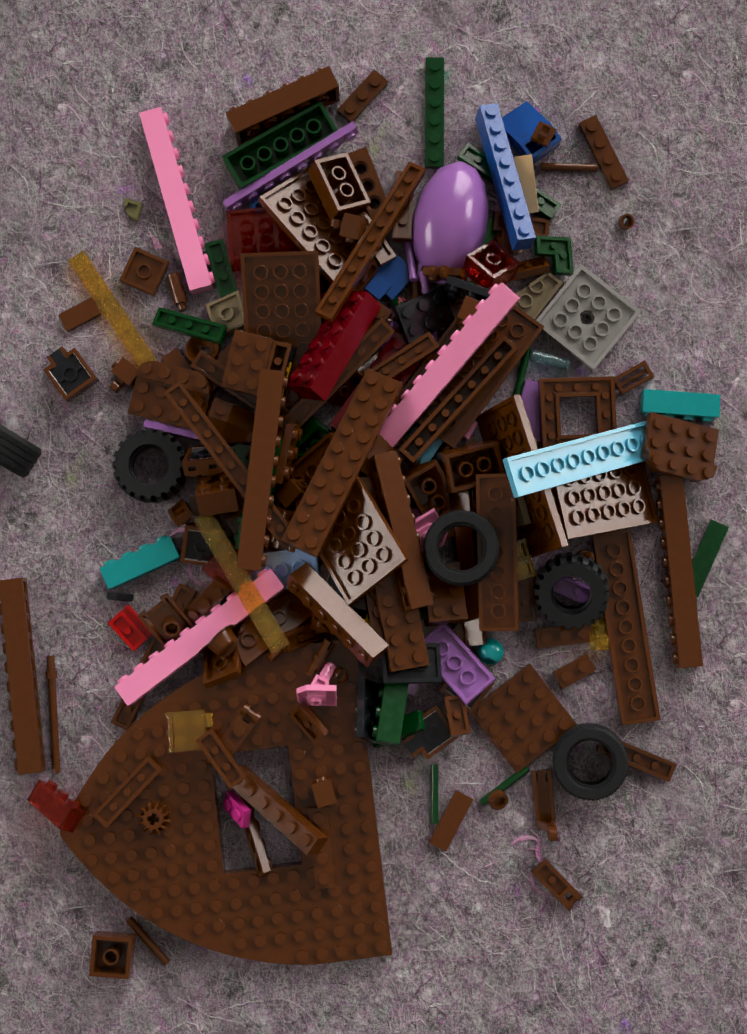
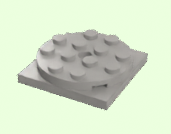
M581 264L536 321L544 326L542 331L553 339L562 350L573 355L593 371L641 311ZM588 315L591 318V322L583 324L581 316Z

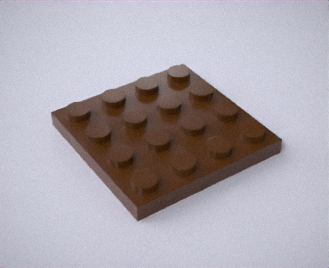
M531 664L525 666L480 701L471 713L516 773L554 745L567 729L577 725Z

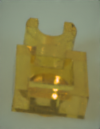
M605 617L599 620L595 619L592 624L593 631H590V650H609V638L607 631H605Z

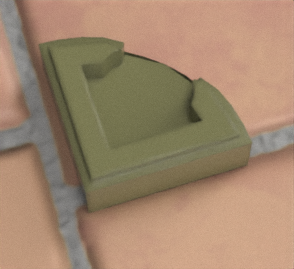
M125 198L124 207L128 216L132 220L139 222L144 204Z

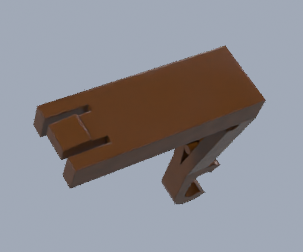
M545 769L537 770L538 782L536 780V771L531 770L536 827L547 832V837L550 841H558L551 769H546L547 781Z

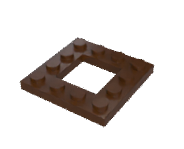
M614 376L538 379L541 448L594 435H561L559 398L594 397L596 434L617 429Z

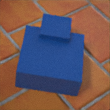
M396 254L395 260L381 268L379 267V270L365 287V291L376 301L381 302L386 298L392 303L393 299L398 297L409 285L407 263Z

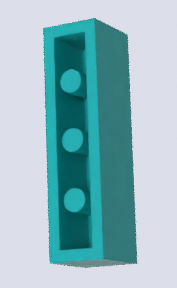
M644 389L640 394L639 415H645V418H647L648 413L653 412L672 418H683V421L702 419V422L712 423L713 420L720 417L721 394Z
M161 536L152 545L149 543L143 544L134 553L128 551L121 555V559L116 561L111 559L104 562V566L99 569L108 589L118 588L181 559L173 537Z

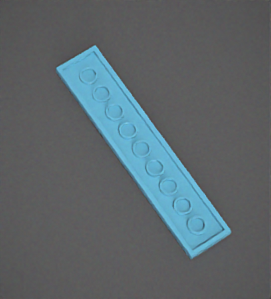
M646 421L502 459L514 498L644 462L645 458H642V447Z

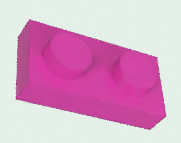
M234 790L226 791L225 800L223 801L225 811L241 828L249 827L252 810Z

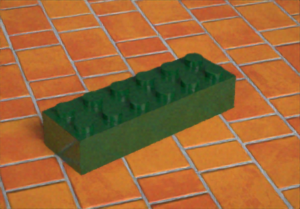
M319 101L224 154L222 158L237 187L241 190L338 129L322 102Z

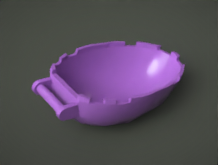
M458 161L440 167L421 192L412 217L411 238L415 259L418 263L417 282H420L419 272L423 271V267H429L430 265L437 267L446 265L448 267L461 268L465 271L478 256L477 253L481 244H483L487 232L489 212L486 186L476 168L465 162ZM440 279L436 283L446 284L447 279Z

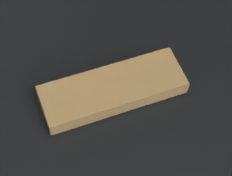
M532 154L513 157L529 214L539 212Z

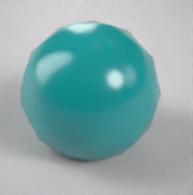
M488 638L485 645L478 646V657L485 664L495 665L502 660L504 648L497 639Z

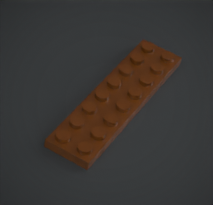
M476 474L477 514L490 522L499 540L497 563L492 572L485 579L478 582L479 631H519L516 498L513 496L507 474ZM477 533V556L479 562L484 553V543L481 536Z

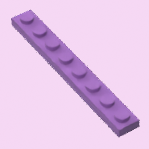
M353 121L228 197L223 201L226 208L230 212L241 209L244 203L256 200L259 194L272 190L275 184L288 180L291 174L296 171H303L309 163L322 159L324 154L329 151L337 150L340 144L345 141H352L359 133Z

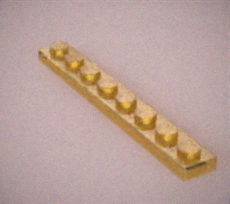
M84 250L69 259L68 262L138 367L144 362L157 361Z
M208 515L195 518V524L271 653L275 654L290 645L247 570L236 568L238 555L215 516Z

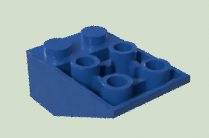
M528 101L502 117L508 140L520 156L532 154L533 164L559 147L562 138L557 131L547 148L530 140L539 121L551 127L553 126Z

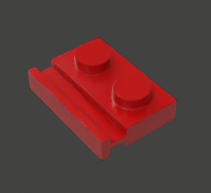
M127 604L107 624L134 652L149 639L152 633L140 620L139 614L130 604Z

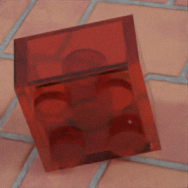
M491 240L467 254L462 269L478 286L490 290L495 284H507L513 280L520 262L497 242Z

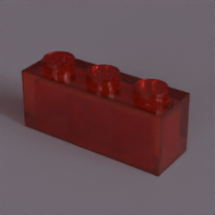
M39 779L27 800L58 829L73 833L85 813L79 807L80 803L68 798L69 794L64 790L58 789L59 785L54 781L48 780L46 782Z

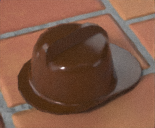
M230 624L221 629L198 653H203L210 649L220 657L229 656L237 647V638L232 631L234 625Z

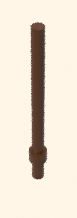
M52 655L47 656V671L45 674L46 679H48L53 773L61 772L56 679H58L57 671H55V657Z

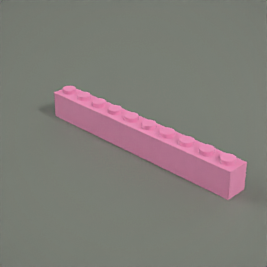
M161 107L141 112L139 115L189 290L192 295L214 289L212 283H215L212 271H208L207 265H210L208 255L204 254L202 250L205 247L202 236H198L197 230L200 229L197 218L194 219L192 215L195 209L192 200L188 201L187 195L190 194L187 183H183L182 180L185 174L182 165L178 166L177 159H180L177 147L173 148L172 145L175 139L172 130L168 131L167 124H170L167 112L163 113Z
M504 283L495 284L489 290L490 296L486 301L482 299L475 307L477 309L476 313L473 316L470 314L463 321L465 326L461 331L457 329L452 334L450 344L448 346L444 345L437 353L440 356L435 361L432 359L425 367L427 371L424 375H418L413 381L414 387L411 390L407 389L401 395L402 401L399 405H393L389 413L390 415L379 433L392 447H395L521 299Z
M265 568L257 574L259 578L253 582L251 580L246 582L242 586L243 590L239 593L233 592L226 598V603L222 606L219 603L210 610L212 612L207 617L203 615L195 621L196 625L191 629L189 627L184 629L180 633L181 637L176 641L174 639L170 640L164 645L165 649L160 653L156 651L148 657L149 661L147 663L138 664L133 668L134 672L128 676L126 674L117 680L119 684L114 688L127 706L136 703L200 654L198 653L199 650L207 645L221 629L230 624L236 627L285 590L287 587L275 571L271 568L269 570Z

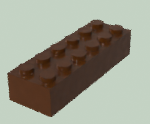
M330 66L326 68L320 67L308 76H300L295 82L285 83L275 91H267L257 99H249L244 105L230 108L226 112V117L238 146L319 101L322 102L324 107L340 101L339 85Z

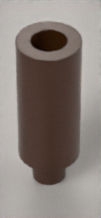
M179 272L167 275L172 298L174 305L178 306L179 311L182 312L187 310L185 304L188 303L182 278Z

